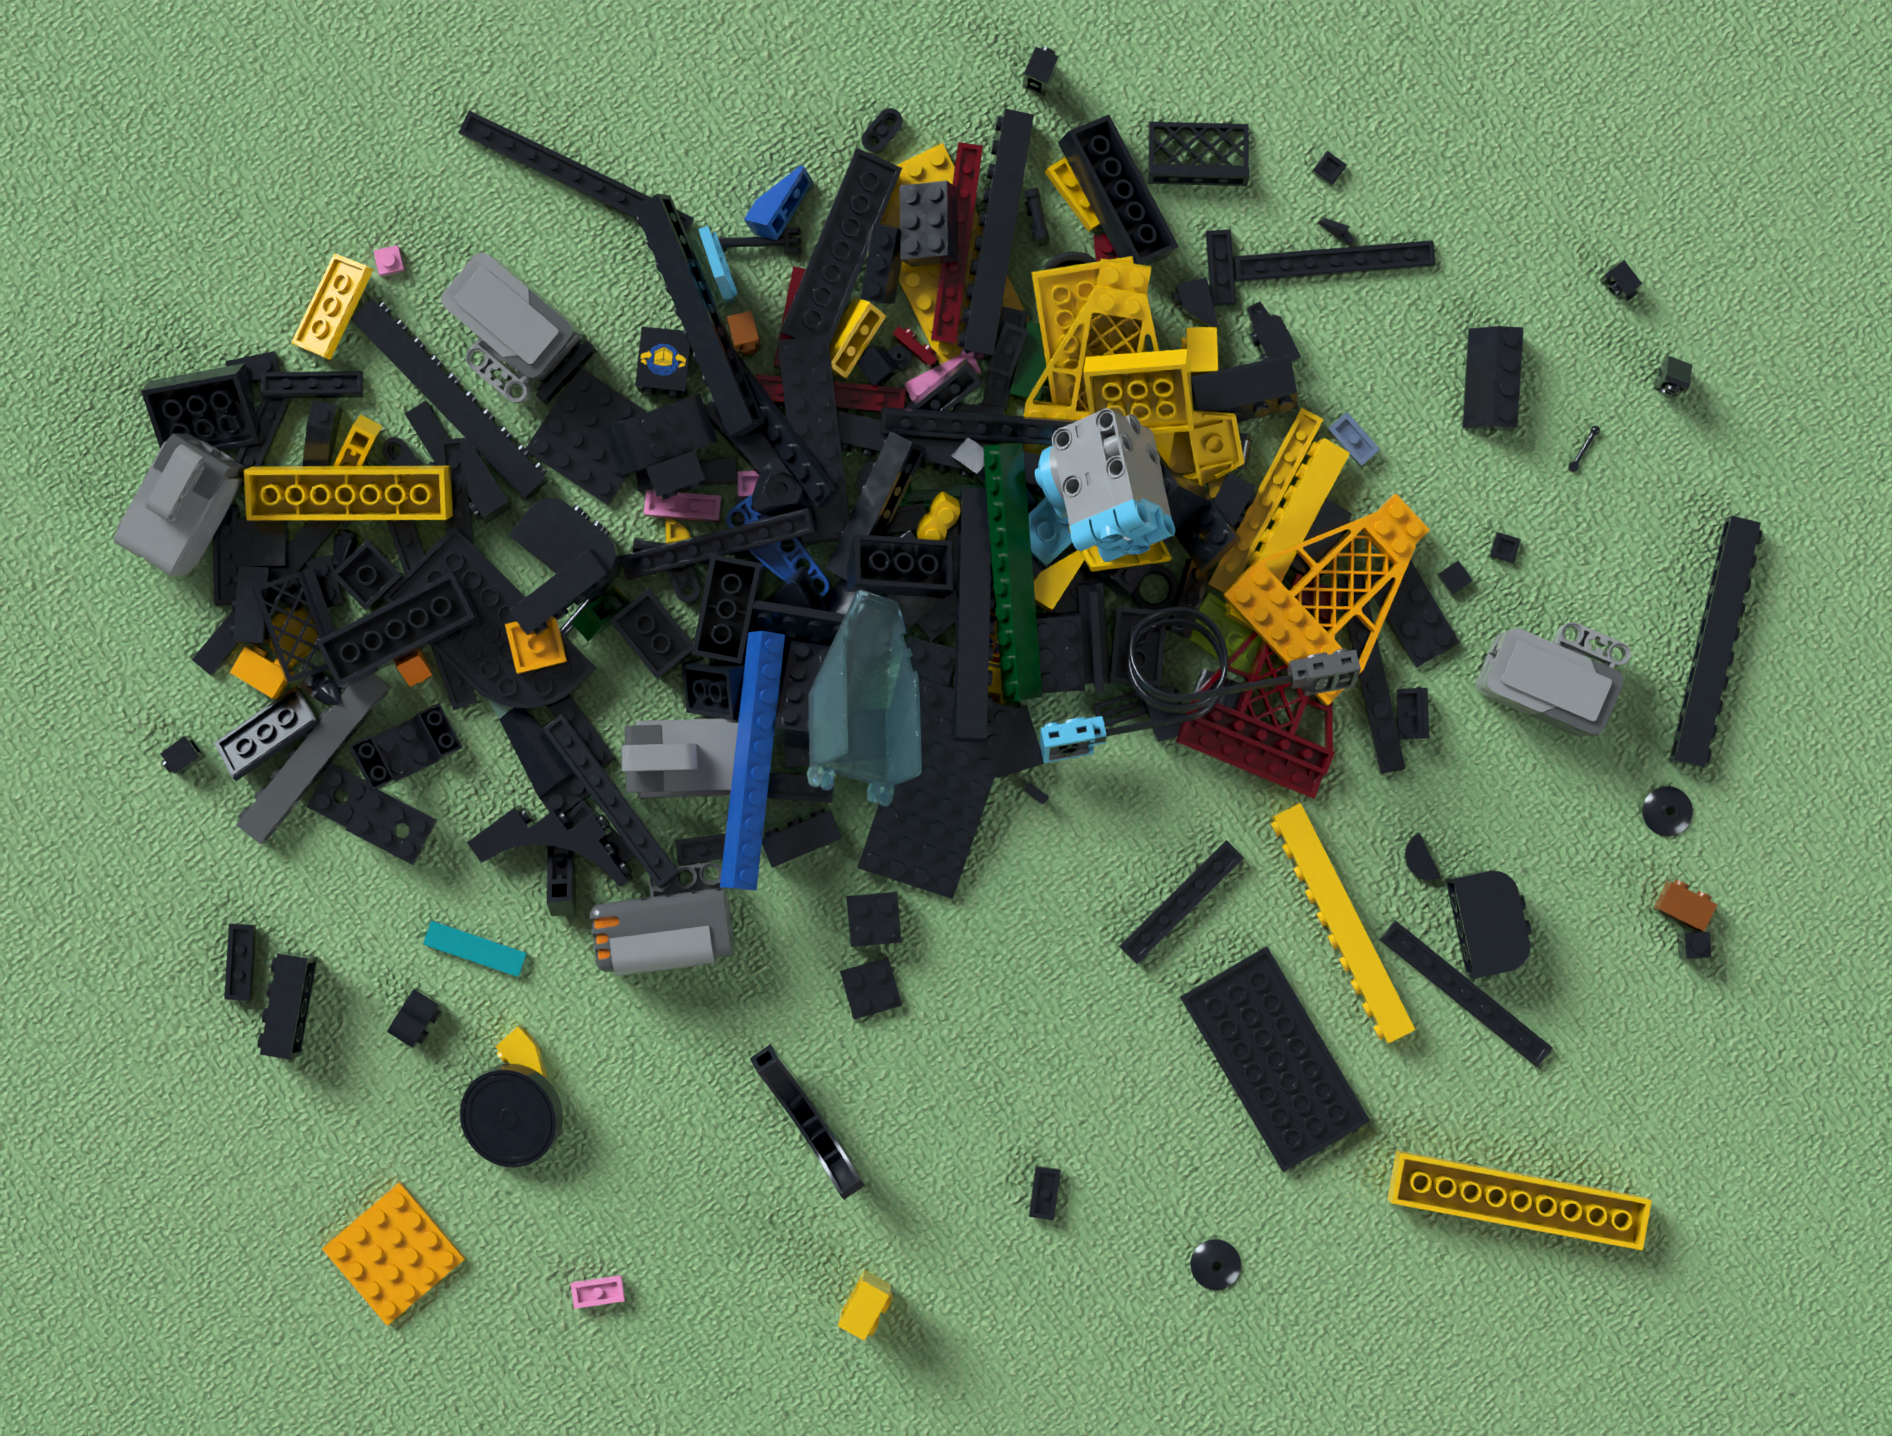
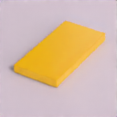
M334 253L292 340V344L331 360L372 275L373 269Z

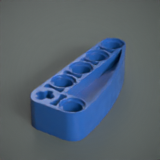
M750 495L727 513L726 522L729 527L736 526L732 518L737 512L744 514V524L773 516H766L756 512L752 506V495ZM798 537L792 538L795 542V548L790 553L783 550V541L749 549L762 564L784 581L798 570L797 563L800 559H807L810 563V569L807 572L812 581L821 579L825 583V589L820 593L821 597L830 591L829 579Z

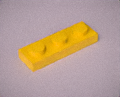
M1064 157L1047 168L1044 173L1086 230L1090 232L1101 225L1066 158Z

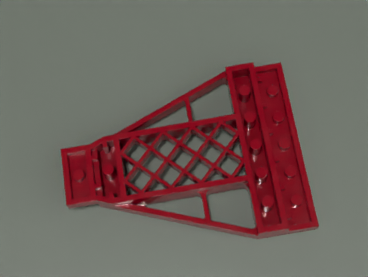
M1295 574L1290 589H1292L1304 576L1300 574ZM1311 580L1304 588H1314V580ZM1319 583V588H1331ZM1302 591V605L1313 606L1314 591ZM1319 591V606H1331V592ZM1336 592V606L1339 605L1342 592ZM1306 609L1313 616V609ZM1319 609V624H1331V609ZM1255 631L1228 658V672L1244 678L1245 683L1260 681L1261 678L1271 675L1272 678H1277L1275 672L1284 668L1288 669L1285 662V665L1276 669L1273 668L1269 655L1275 652H1268L1270 646L1263 639L1248 674L1231 667V664L1258 636ZM1265 661L1269 672L1259 676ZM1220 667L1197 692L1206 691L1221 676ZM1290 683L1282 686L1276 685L1275 689L1268 692L1260 688L1258 689L1260 695L1252 699L1250 697L1253 690L1243 691L1236 710L1217 703L1204 716L1189 722H1183L1175 743L1310 799H1315L1323 775H1327L1335 754L1333 751V701L1327 706L1310 700L1309 695L1304 696L1303 688H1296L1298 698L1287 702L1282 689L1290 686ZM1277 691L1283 705L1272 709L1267 695ZM1262 698L1267 712L1256 716L1251 702ZM1296 703L1293 711H1291L1289 705ZM1306 705L1324 712V747L1294 735ZM1199 708V709L1193 710V711H1189V712H1187L1186 714L1194 713V712H1196V711H1199V710L1202 709V708ZM1246 708H1247V710H1248L1250 716L1244 714L1245 711H1246ZM1285 708L1289 721L1278 725L1273 712ZM1269 715L1273 726L1258 719Z

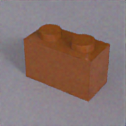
M752 311L727 316L736 352L738 354L742 353L743 356L756 354L757 349L762 347Z
M1676 879L1675 882L1666 881L1653 909L1697 931L1704 932L1718 904L1712 902V897L1704 892L1698 891L1696 894L1688 890L1689 885Z

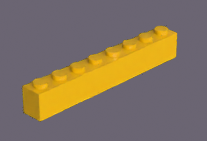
M1325 438L1312 443L1307 452L1309 458L1306 464L1302 463L1295 476L1298 477L1294 486L1290 485L1284 495L1286 501L1283 507H1279L1272 517V520L1275 521L1270 530L1267 529L1260 540L1263 544L1259 552L1255 551L1248 564L1252 565L1255 561L1303 542L1350 454L1348 451ZM1290 552L1266 563V567L1280 582H1282L1297 552ZM1227 602L1225 608L1228 610L1225 616L1249 630H1253Z

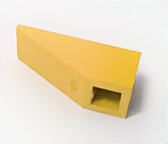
M522 1025L517 1026L495 1046L499 1050L497 1052L498 1057L505 1064H519L529 1067L547 1079L538 1042Z

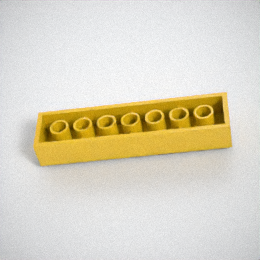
M451 466L250 467L244 470L246 520H447L453 516Z

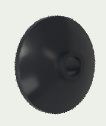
M1672 786L1654 789L1647 795L1642 806V816L1645 824L1651 831L1661 836H1674L1683 832L1690 824L1693 815L1692 803L1689 797L1682 790ZM1668 806H1671L1674 810L1671 816L1666 814Z
M1210 1239L1201 1243L1194 1250L1191 1256L1190 1267L1193 1277L1201 1286L1210 1290H1222L1232 1285L1238 1278L1241 1270V1260L1237 1250L1230 1243L1221 1239ZM1216 1261L1221 1263L1219 1270L1212 1269V1264Z

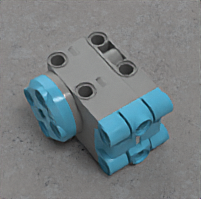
M1106 408L1059 428L1054 432L1052 437L1053 446L1042 451L1038 468L1035 469V478L1038 485L1043 489L1048 501L1054 507L1057 515L1061 519L1068 517L1071 539L1077 550L1083 551L1097 546L1101 558L1105 562H1110L1127 554L1136 555L1144 553L1150 549L1151 544L1175 534L1154 434L1152 430L1141 425L1134 414L1123 416Z

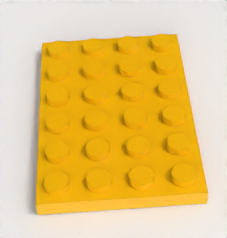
M1133 256L1111 259L1134 264ZM1100 261L1032 272L1046 367L1097 284ZM1092 312L1091 318L1096 316L1098 313ZM1105 314L1093 322L1100 333L1112 326ZM1110 315L1115 323L1124 318ZM1130 318L1118 326L1126 337L1137 330ZM1135 319L1141 327L1142 320ZM1084 324L1078 325L1055 366L1076 368L1078 366ZM1091 326L1087 343L1098 336ZM1116 329L1104 336L1111 348L1123 340ZM1140 333L1129 340L1136 352ZM1101 339L1089 347L1095 356H1101L1108 351ZM1145 340L1142 352H1147ZM1126 343L1114 351L1116 354L1132 353ZM1087 351L1085 352L1083 368L1086 357H1091ZM1050 371L1048 379L1052 403L1070 406L1075 376ZM1083 375L1081 376L1079 392L1086 388ZM1085 393L1081 397L1088 405L1087 393ZM1077 400L1076 407L1084 408L1080 401Z

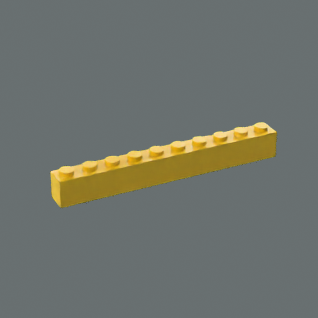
M1297 803L1272 816L1273 822L1270 823L1272 830L1277 837L1281 835L1285 843L1282 845V849L1288 859H1293L1296 865L1293 871L1299 882L1304 881L1308 889L1304 891L1311 905L1315 903L1319 911L1316 913L1319 923L1322 927L1326 926L1331 935L1327 936L1334 950L1338 948L1342 956L1339 958V962L1345 973L1350 972L1353 978L1350 984L1356 995L1361 994L1365 1002L1361 1004L1368 1018L1372 1016L1376 1024L1373 1029L1378 1039H1384L1389 1044L1414 1031L1415 1028L1302 804Z

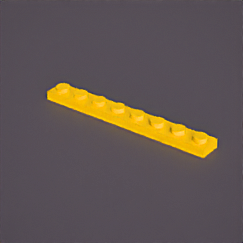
M1304 408L1299 410L1256 492L1258 494L1255 500L1248 507L1241 525L1236 530L1241 540L1221 558L1207 584L1208 586L1224 594L1243 573L1323 422V418Z

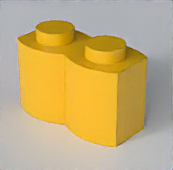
M944 491L940 492L933 499L930 505V512L926 513L918 522L916 528L917 538L944 541L947 529L951 528L959 518L960 506L958 500Z

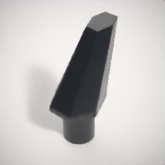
M1323 218L1317 222L1336 238L1340 236L1346 245L1355 240L1348 231L1349 225L1328 218Z

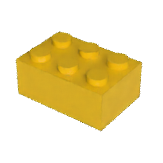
M864 1269L840 1313L837 1326L865 1341L868 1335L872 1337L879 1325L880 1312L885 1314L892 1302L891 1284Z

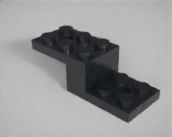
M332 762L329 763L307 805L311 810L346 827V831L412 865H415L438 821L399 800L398 796L382 788L371 791L365 779ZM340 789H344L348 793L347 801L342 804L338 803L335 799V794ZM402 823L408 825L410 830L409 835L405 838H400L396 833L397 826Z

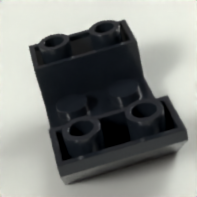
M440 703L417 713L410 720L374 737L370 735L348 747L371 791L391 786L438 763L460 750L462 745Z

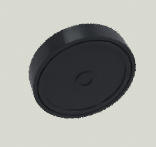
M502 1064L488 1069L469 1085L460 1105V1122L467 1141L484 1159L499 1166L522 1167L540 1159L555 1144L563 1125V1110L556 1090L543 1075L523 1065Z

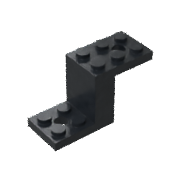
M1159 454L1168 505L1175 527L1174 536L1179 540L1198 569L1203 573H1207L1241 538L1205 488L1173 472ZM1212 532L1211 540L1205 544L1204 538L1206 534Z

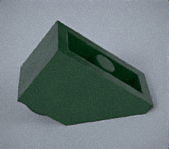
M615 586L584 607L572 624L589 642L612 624L610 619L630 604V602Z

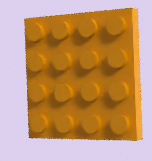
M401 1181L322 1248L387 1326L466 1259Z

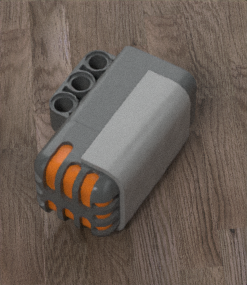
M717 863L679 866L677 869L680 873L685 870L692 872L693 881L690 884H683L679 875L660 889L653 879L649 877L651 897L602 903L594 906L590 912V919L592 921L591 934L594 937L595 963L599 970L614 972L616 976L717 963L719 958L735 956L727 888L720 887L722 867ZM709 867H715L719 872L718 878L715 881H709L705 876V872Z

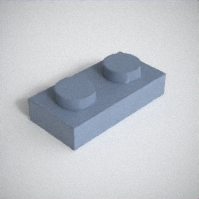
M1348 412L1327 429L1344 450L1350 453L1349 455L1360 467L1380 450Z

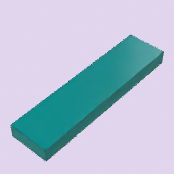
M433 920L430 922L423 945L517 977L520 976L527 956V952Z

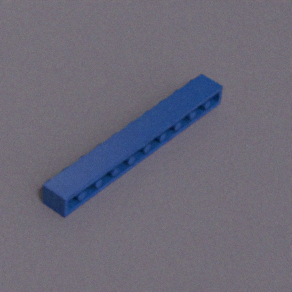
M766 631L748 633L720 887L757 891L785 639L783 634Z

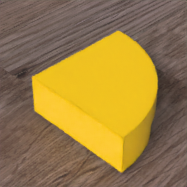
M665 519L666 543L691 538L688 530L681 523L673 519Z

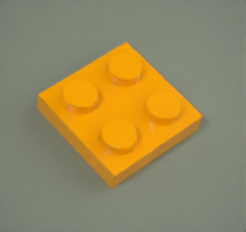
M555 618L547 624L549 628L538 636L536 634L526 635L517 621L505 624L517 674L567 662L558 621Z

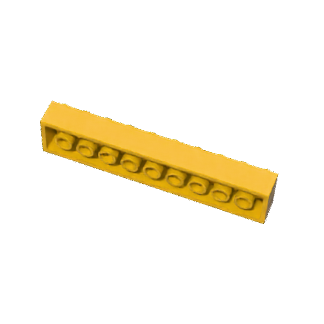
M1396 1150L1387 1198L1392 1204L1643 1250L1652 1202L1651 1199L1645 1196Z

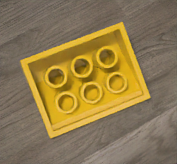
M1188 349L1086 357L1083 373L1090 415L1107 408L1123 416L1134 414L1140 424L1152 430L1153 434L1194 431Z

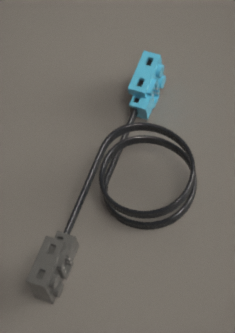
M1169 607L1160 609L1146 616L1137 625L1132 634L1128 655V673L1131 683L1138 695L1156 709L1173 713L1202 709L1186 715L1105 729L1102 716L1085 719V717L1067 720L1064 724L1059 722L1048 723L1040 731V748L1043 762L1049 763L1093 755V745L1106 743L1107 736L1198 719L1210 712L1222 695L1287 683L1291 684L1292 689L1302 687L1304 696L1355 687L1361 670L1356 650L1339 649L1329 655L1327 653L1313 654L1308 656V658L1290 661L1287 669L1288 676L1224 687L1228 671V651L1224 637L1216 624L1208 616L1192 608ZM1168 615H1187L1203 622L1214 633L1215 637L1201 624L1185 618H1168L1156 621L1148 626L1146 625L1155 619ZM1184 626L1201 633L1213 646L1220 663L1221 679L1217 687L1212 690L1190 694L1163 692L1149 684L1140 673L1134 656L1136 646L1143 637L1159 628ZM1142 687H1143L1146 691H1148L1150 694H1152L1153 696H1155V697H1157V698H1159V699L1165 700V701H1170V702H1189V701H1194V700H1200V701H1197V702H1194V703H1191V704H1185V705H1171V704H1166V703L1160 702V701H1158V700L1152 698L1150 695H1148V694L1142 689Z

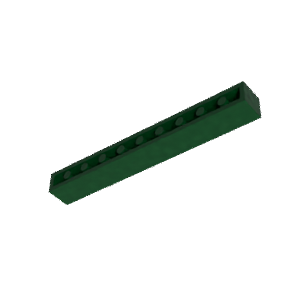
M1023 443L983 446L1003 700L1022 701L1040 698L1043 695Z

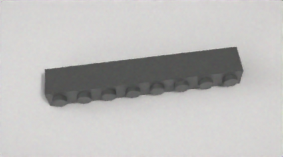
M373 673L348 686L346 690L344 688L341 689V703L333 705L330 709L326 708L318 717L320 724L303 735L302 740L304 742L298 749L295 747L289 752L286 757L287 763L282 768L278 767L272 773L270 784L266 788L263 786L255 794L254 798L256 801L251 807L247 806L241 811L238 816L240 820L236 825L259 844H265L392 687Z

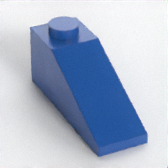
M804 166L797 167L754 202L744 218V221L754 235L778 240L813 184V180Z

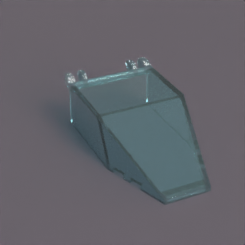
M861 589L856 591L809 692L810 767L807 772V778L810 786L818 787L821 784L822 789L830 791L834 785V774L870 783L867 789L869 802L877 803L879 801L880 805L885 807L892 803L895 785L915 778L922 772L919 677L917 671L912 669L909 657L913 655L911 648L906 647L903 634H906V629L897 601Z

